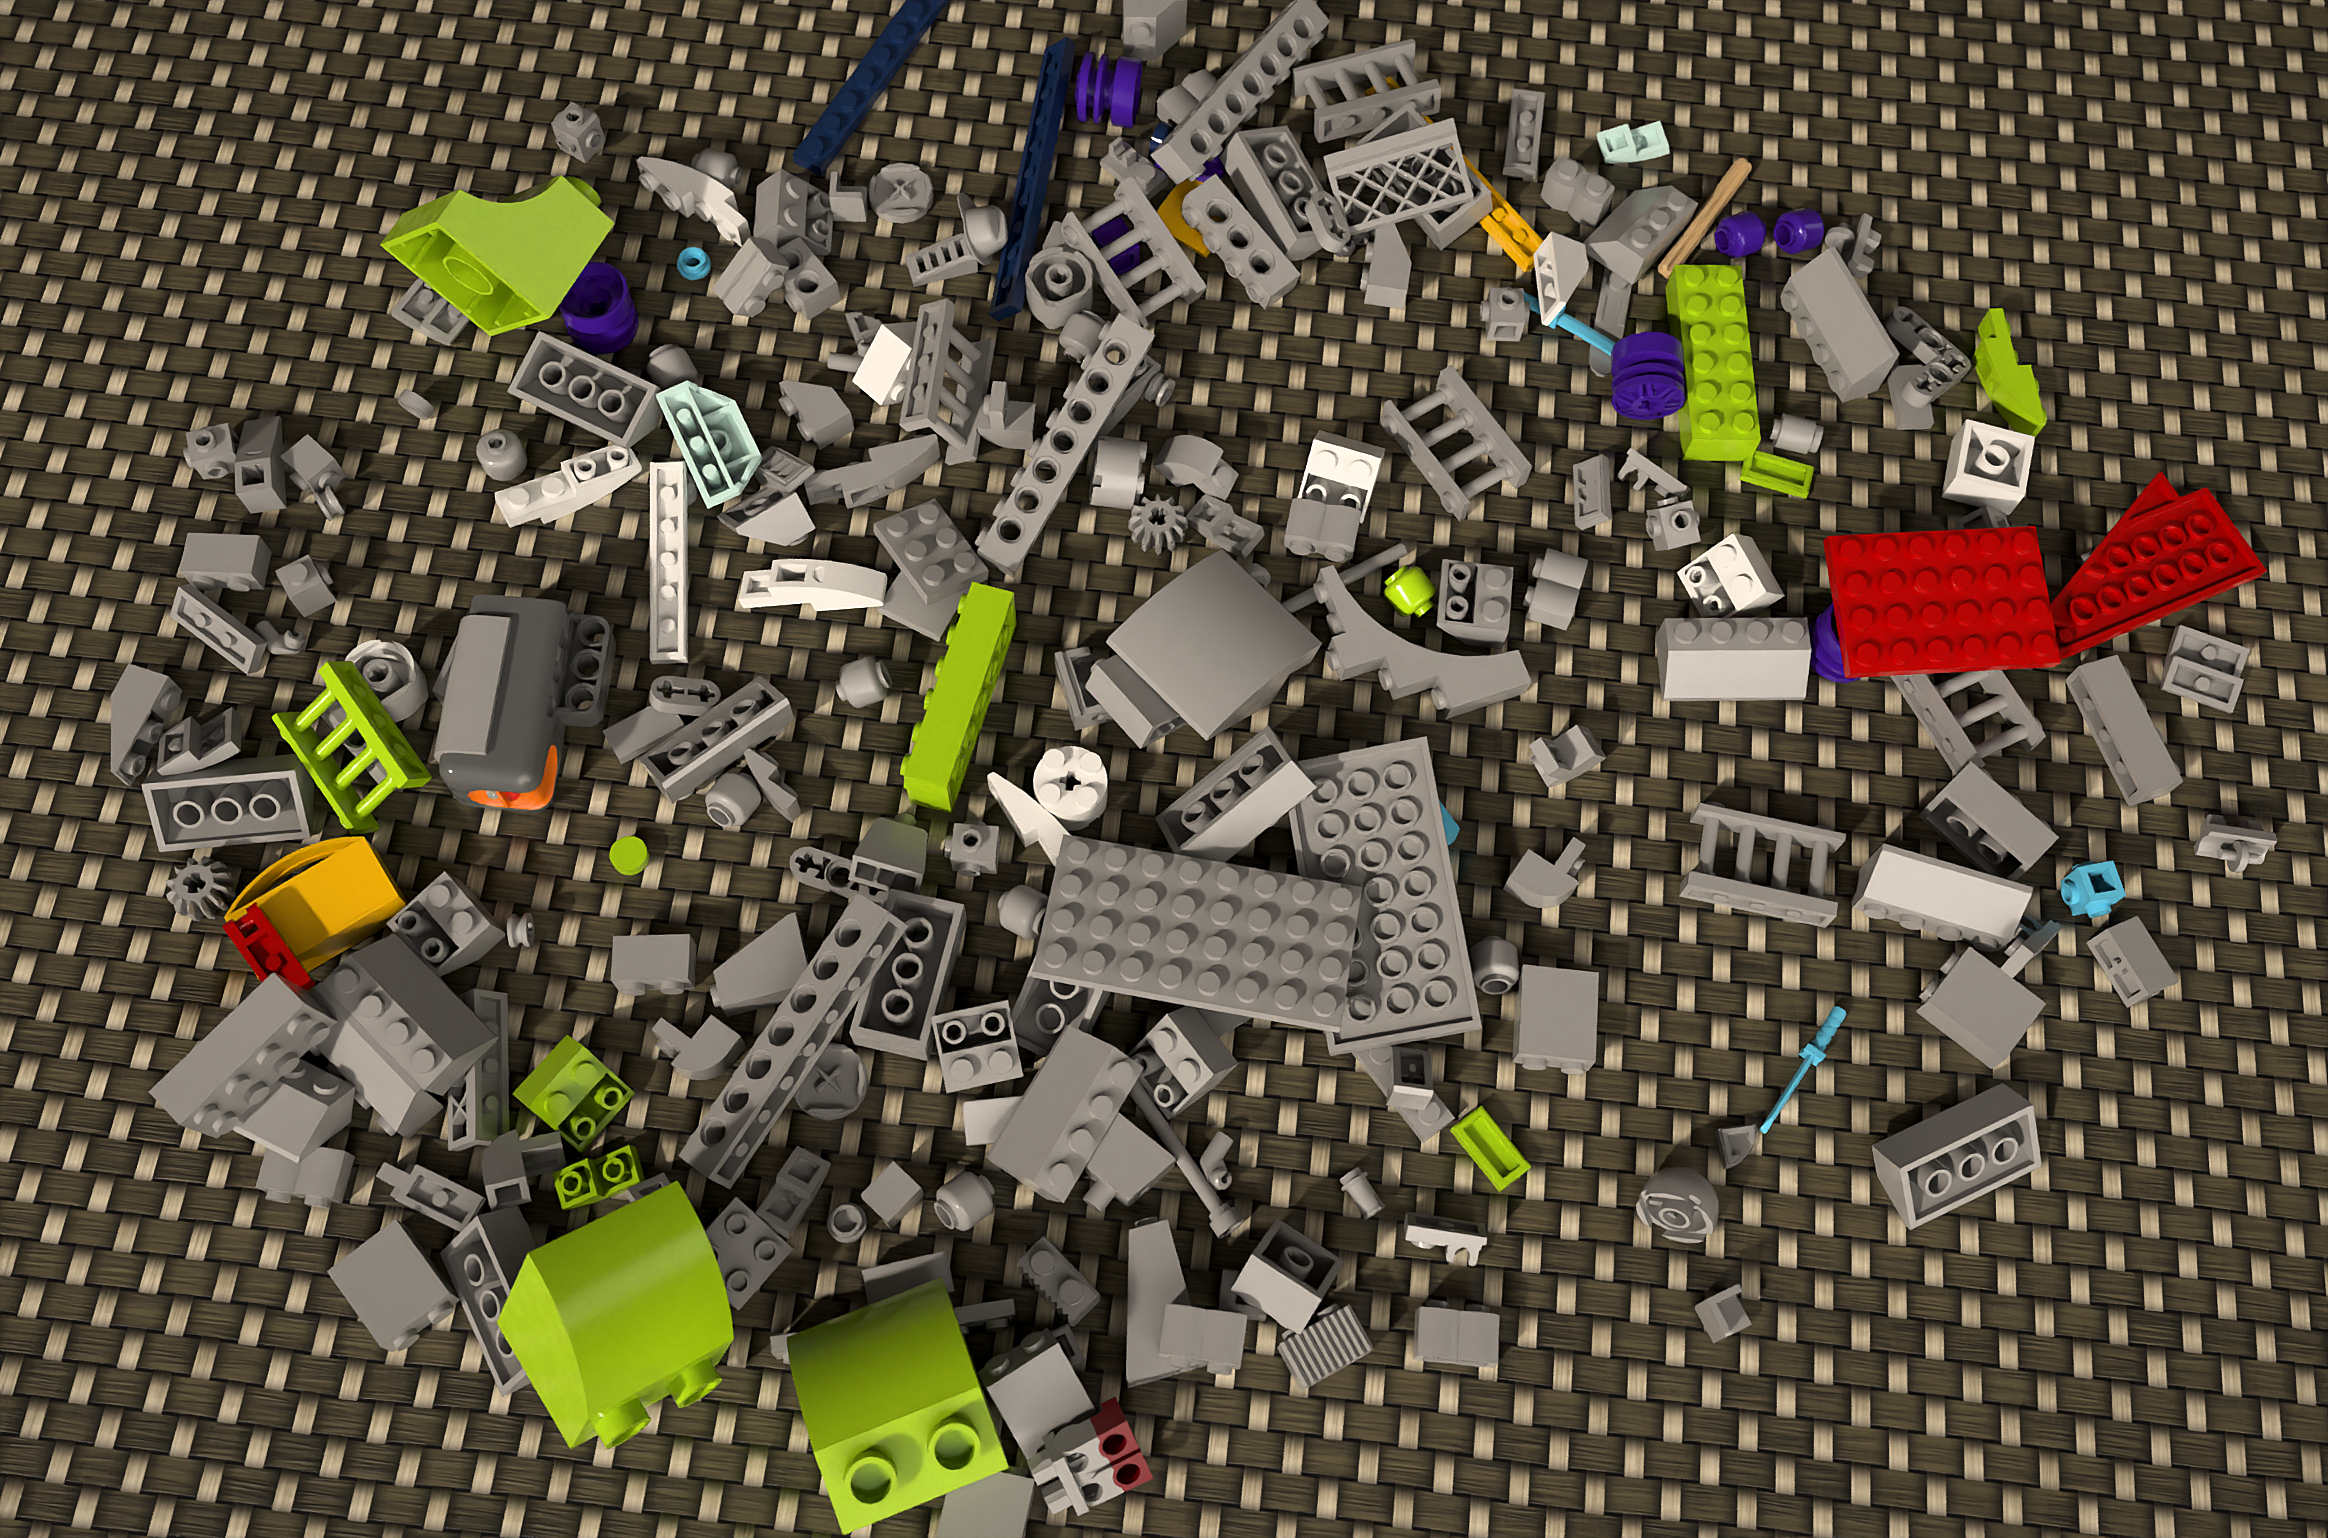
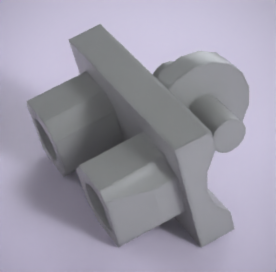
M1866 213L1861 215L1860 221L1854 225L1840 223L1838 227L1829 229L1825 237L1827 246H1835L1850 273L1859 279L1869 274L1874 265V260L1864 255L1863 251L1867 254L1874 251L1879 245L1882 236L1870 228L1873 217Z
M2209 814L2200 826L2201 835L2193 848L2195 855L2227 860V866L2231 872L2241 873L2245 870L2247 864H2262L2268 849L2277 843L2275 833L2263 831L2260 821L2247 819L2241 821L2237 827L2227 826L2226 819L2223 816Z

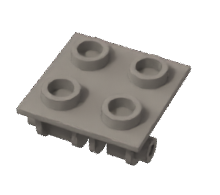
M736 1196L705 1229L720 1268L729 1303L738 1311L793 1250L788 1243Z

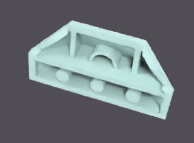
M690 381L682 382L655 394L707 508L709 509L740 495L763 458L736 401L714 391L698 387L697 384Z

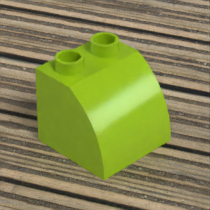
M678 1181L529 1252L496 1322L570 1449L596 1435L599 1436L606 1449L622 1444L650 1423L651 1417L645 1408L670 1394L679 1408H684L698 1401L721 1383L722 1377L715 1367L734 1340L729 1300L718 1262L705 1230Z
M943 1277L936 1278L787 1337L789 1362L801 1411L815 1458L843 1535L1009 1468L996 1424Z

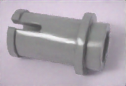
M1357 1167L1340 1179L1343 1185L1341 1190L1343 1192L1347 1190L1363 1214V1218L1367 1220L1385 1208L1386 1205L1382 1203L1366 1179L1368 1173L1366 1171L1362 1173L1360 1168Z

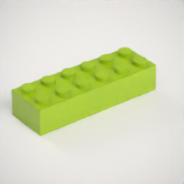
M1674 265L1665 289L1670 335L1678 339L1684 349V370L1682 374L1685 380V401L1678 410L1682 460L1744 461L1746 457L1754 455L1761 441L1741 265Z
M973 581L968 594L962 593L957 609V613L960 614L957 625L952 624L949 628L946 645L949 648L946 657L940 656L937 662L935 677L938 679L935 688H929L926 693L924 709L927 711L923 722L919 720L916 722L912 735V742H915L911 754H905L900 769V774L904 776V789H907L910 803L949 814L953 812L1017 625L1014 592Z

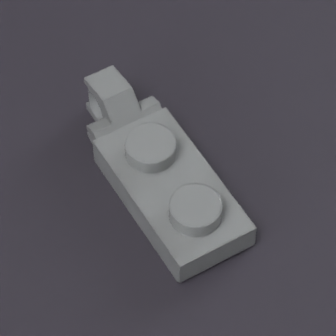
M384 1162L376 1175L382 1181L395 1187L390 1196L396 1198V1201L458 1232H461L477 1215H481L489 1202L485 1197L418 1164L414 1166L409 1163L405 1171H402Z

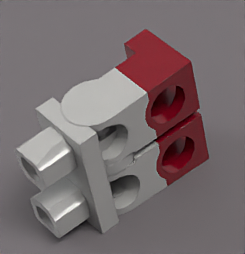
M1116 1396L1101 1404L1103 1411L1080 1424L1064 1427L1056 1436L1054 1432H1051L1042 1437L1046 1449L1027 1459L1030 1471L1038 1486L1057 1476L1060 1478L1041 1488L1052 1515L1073 1505L1077 1515L1080 1516L1090 1511L1088 1506L1101 1504L1153 1479Z

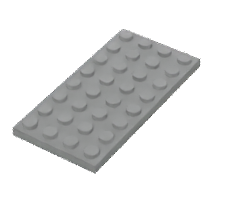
M1427 736L1298 761L1317 787L1304 801L1296 804L1288 811L1299 876L1362 887L1340 1032L1325 1031L1330 1056L1483 1029Z
M1063 834L1032 976L1033 978L1339 1033L1362 887Z

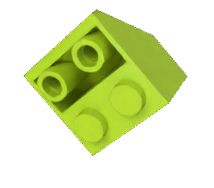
M566 1035L512 1094L554 1131H559L561 1137L582 1153L632 1098L635 1092L583 1045Z

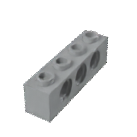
M1216 174L1185 195L1180 210L1183 219L1191 228L1195 227L1201 234L1206 247L1211 252L1218 254L1223 260L1228 273L1232 277L1238 278L1246 287V292L1253 302L1259 303L1266 310L1295 288L1301 275L1300 272ZM1210 216H1218L1223 222H1215ZM1231 241H1239L1244 247H1236ZM1252 266H1261L1265 272H1257Z

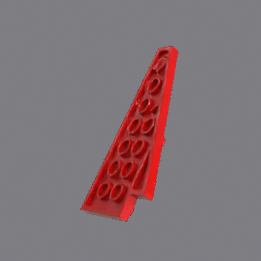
M2162 472L2157 473L2050 603L2061 660L2257 579L2267 571L2207 487L2180 497Z

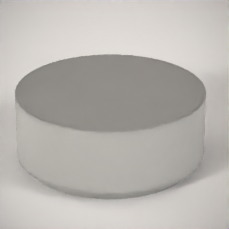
M404 389L398 398V403L405 410L422 420H428L435 410L428 401L407 389Z

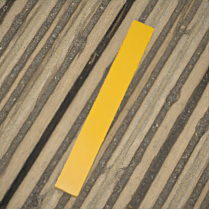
M1391 76L1385 79L1390 90L1401 88ZM1374 86L1365 90L1364 97L1377 94ZM1428 116L1422 117L1429 125L1434 123ZM1463 155L1465 164L1491 191L1493 210L1478 222L1525 273L1535 267L1533 254L1543 243V240Z

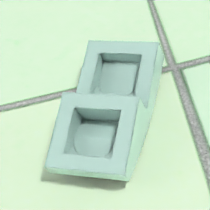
M1660 121L1632 130L1629 129L1627 123L1596 133L1605 163L1637 162L1670 154L1669 145Z

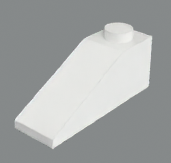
M1552 231L1533 254L1541 321L1546 326L1551 323L1568 302L1580 280L1585 276L1589 266L1585 244Z

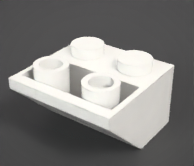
M1319 430L1313 440L1298 498L1315 500L1326 505H1344L1361 511L1360 523L1363 524L1385 448Z
M1732 533L1677 572L1702 618H1749L1785 596L1753 538Z

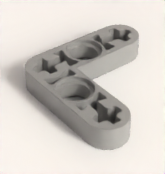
M1896 307L1885 321L1886 330L1926 364L1912 374L1901 388L1902 397L1912 406L1926 407L1958 384L1970 370L1971 362L1967 356L1909 308Z
M813 847L799 848L790 857V869L797 881L851 900L854 899L857 893H860L885 909L889 895L888 891H878L876 896H874L868 886L854 881H850L846 885H836L833 883V873L841 868L850 870L852 860ZM809 858H812L817 868L825 870L824 879H821L820 870L808 868L806 873L802 872L799 863H806Z

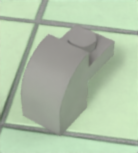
M993 381L991 394H985L984 399L981 398L977 426L979 434L987 441L1001 447L1030 450L1036 440L1038 424L1036 403L1009 401L1007 382Z
M1180 435L1167 439L1153 465L1158 472L1176 487L1194 483L1205 494L1223 502L1226 501L1239 475L1220 458L1224 452L1220 447L1208 440L1193 435Z
M1575 725L1554 740L1540 737L1529 745L1534 753L1529 757L1547 787L1557 786L1580 776L1606 759L1605 754L1589 728L1581 725Z
M1573 837L1554 865L1528 849L1509 876L1503 890L1521 902L1536 908H1551L1562 904L1572 895L1579 883L1574 877L1585 862L1580 855L1586 845Z
M712 1015L708 1017L691 1039L662 1017L651 1029L659 1040L655 1045L674 1059L671 1064L677 1073L692 1080H708L721 1075L733 1065L747 1047L739 1034Z
M517 1129L502 1134L486 1148L482 1156L481 1168L491 1212L532 1202L527 1178L567 1167L559 1131L519 1140Z

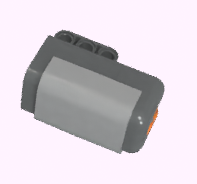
M478 594L472 597L469 615L464 616L460 620L434 751V757L439 763V773L442 780L461 804L472 808L533 813L544 811L551 806L556 791L566 725L591 727L598 724L605 714L616 651V639L607 620L597 615L574 614L573 610H569L565 603L556 600ZM596 634H604V637L599 641H589ZM598 667L594 674L583 675L588 668ZM593 701L588 708L577 709L581 702Z

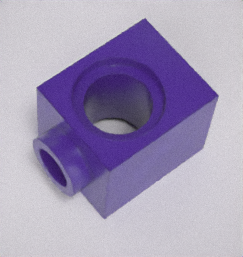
M1120 217L1111 222H1106L1091 231L1092 241L1100 250L1130 231ZM1138 243L1107 261L1116 276L1139 266L1140 247Z

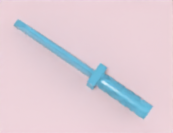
M1524 292V302H1529L1530 310L1536 311V313L1541 315L1539 299ZM1566 305L1549 324V327L1553 329L1557 325L1561 326L1611 356L1612 348L1616 344L1586 324L1564 313Z
M1834 1006L1826 1017V1021L1821 1025V1029L1816 1033L1815 1038L1805 1048L1801 1049L1798 1055L1804 1058L1803 1062L1761 1125L1759 1131L1764 1134L1768 1131L1811 1063L1817 1066L1819 1062L1824 1060L1826 1054L1823 1052L1826 1049V1045L1831 1041V1037L1834 1036L1837 1028L1846 1017L1847 1013L1845 1010Z

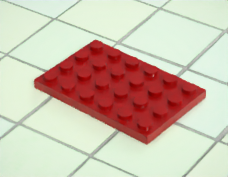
M2036 526L1828 536L1823 540L1845 678L2055 667L2061 663Z

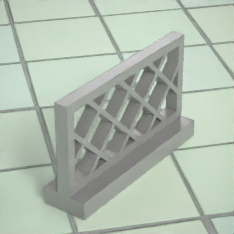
M1454 118L1323 156L1333 196L1346 222V216L1353 205L1368 212L1363 223L1348 226L1351 236L1474 200ZM1453 146L1455 158L1449 168L1433 160L1438 150ZM1415 157L1424 162L1416 177L1401 170L1406 159ZM1429 165L1445 173L1437 188L1421 180ZM1456 165H1458L1460 174L1453 171ZM1384 167L1392 172L1384 187L1368 179L1376 168ZM1397 175L1412 182L1404 198L1389 190ZM1350 176L1360 182L1352 196H1349L1339 190L1337 180ZM1451 176L1463 183L1465 193L1450 196L1441 190ZM1365 184L1380 192L1372 207L1357 200ZM1417 186L1433 193L1427 204L1418 206L1409 201ZM1385 195L1401 203L1394 214L1385 215L1377 211ZM1342 199L1348 201L1345 208L1343 207ZM1405 206L1411 208V209H1407V210H1404V211H1403V209L1405 208ZM1373 215L1377 217V219L1371 220Z

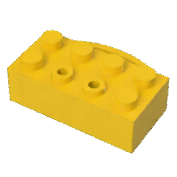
M341 837L301 848L269 866L240 893L224 918L226 922L230 919L236 921L247 913L246 908L257 902L307 972L388 926L386 923L400 912L408 902L381 856L365 837ZM326 858L321 862L317 863L316 865L310 867L309 869L284 882L283 884L270 890L274 885H276L284 877L291 874L295 870L314 861ZM256 925L245 933L246 936H250L259 928Z

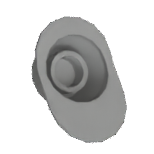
M959 193L957 202L963 220L968 247L979 263L988 265L993 259V254L1002 249L1007 243L1008 234L1005 214L994 205L977 207L966 194Z

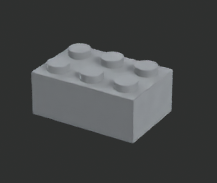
M1972 761L1918 815L1981 872L2010 881L2017 880L2059 838L2051 830L2047 822L2035 817L2022 805L2018 797L2006 792L1993 780L1988 771L1976 766Z

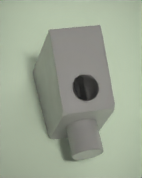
M908 813L897 814L894 821L883 817L876 818L854 852L848 880L888 892L892 888L919 894L925 871L928 833L924 829L915 827L916 820Z
M1117 1112L1085 1166L1086 1174L1095 1183L1085 1194L1083 1200L1098 1213H1101L1113 1198H1116L1124 1206L1130 1207L1174 1168L1176 1158Z

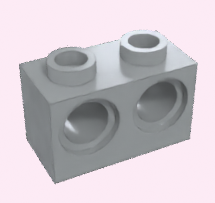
M800 236L777 249L779 254L791 265L789 267L790 270H787L784 274L782 285L777 289L781 288L783 290L785 299L794 312L800 311L808 321L841 301L837 281Z

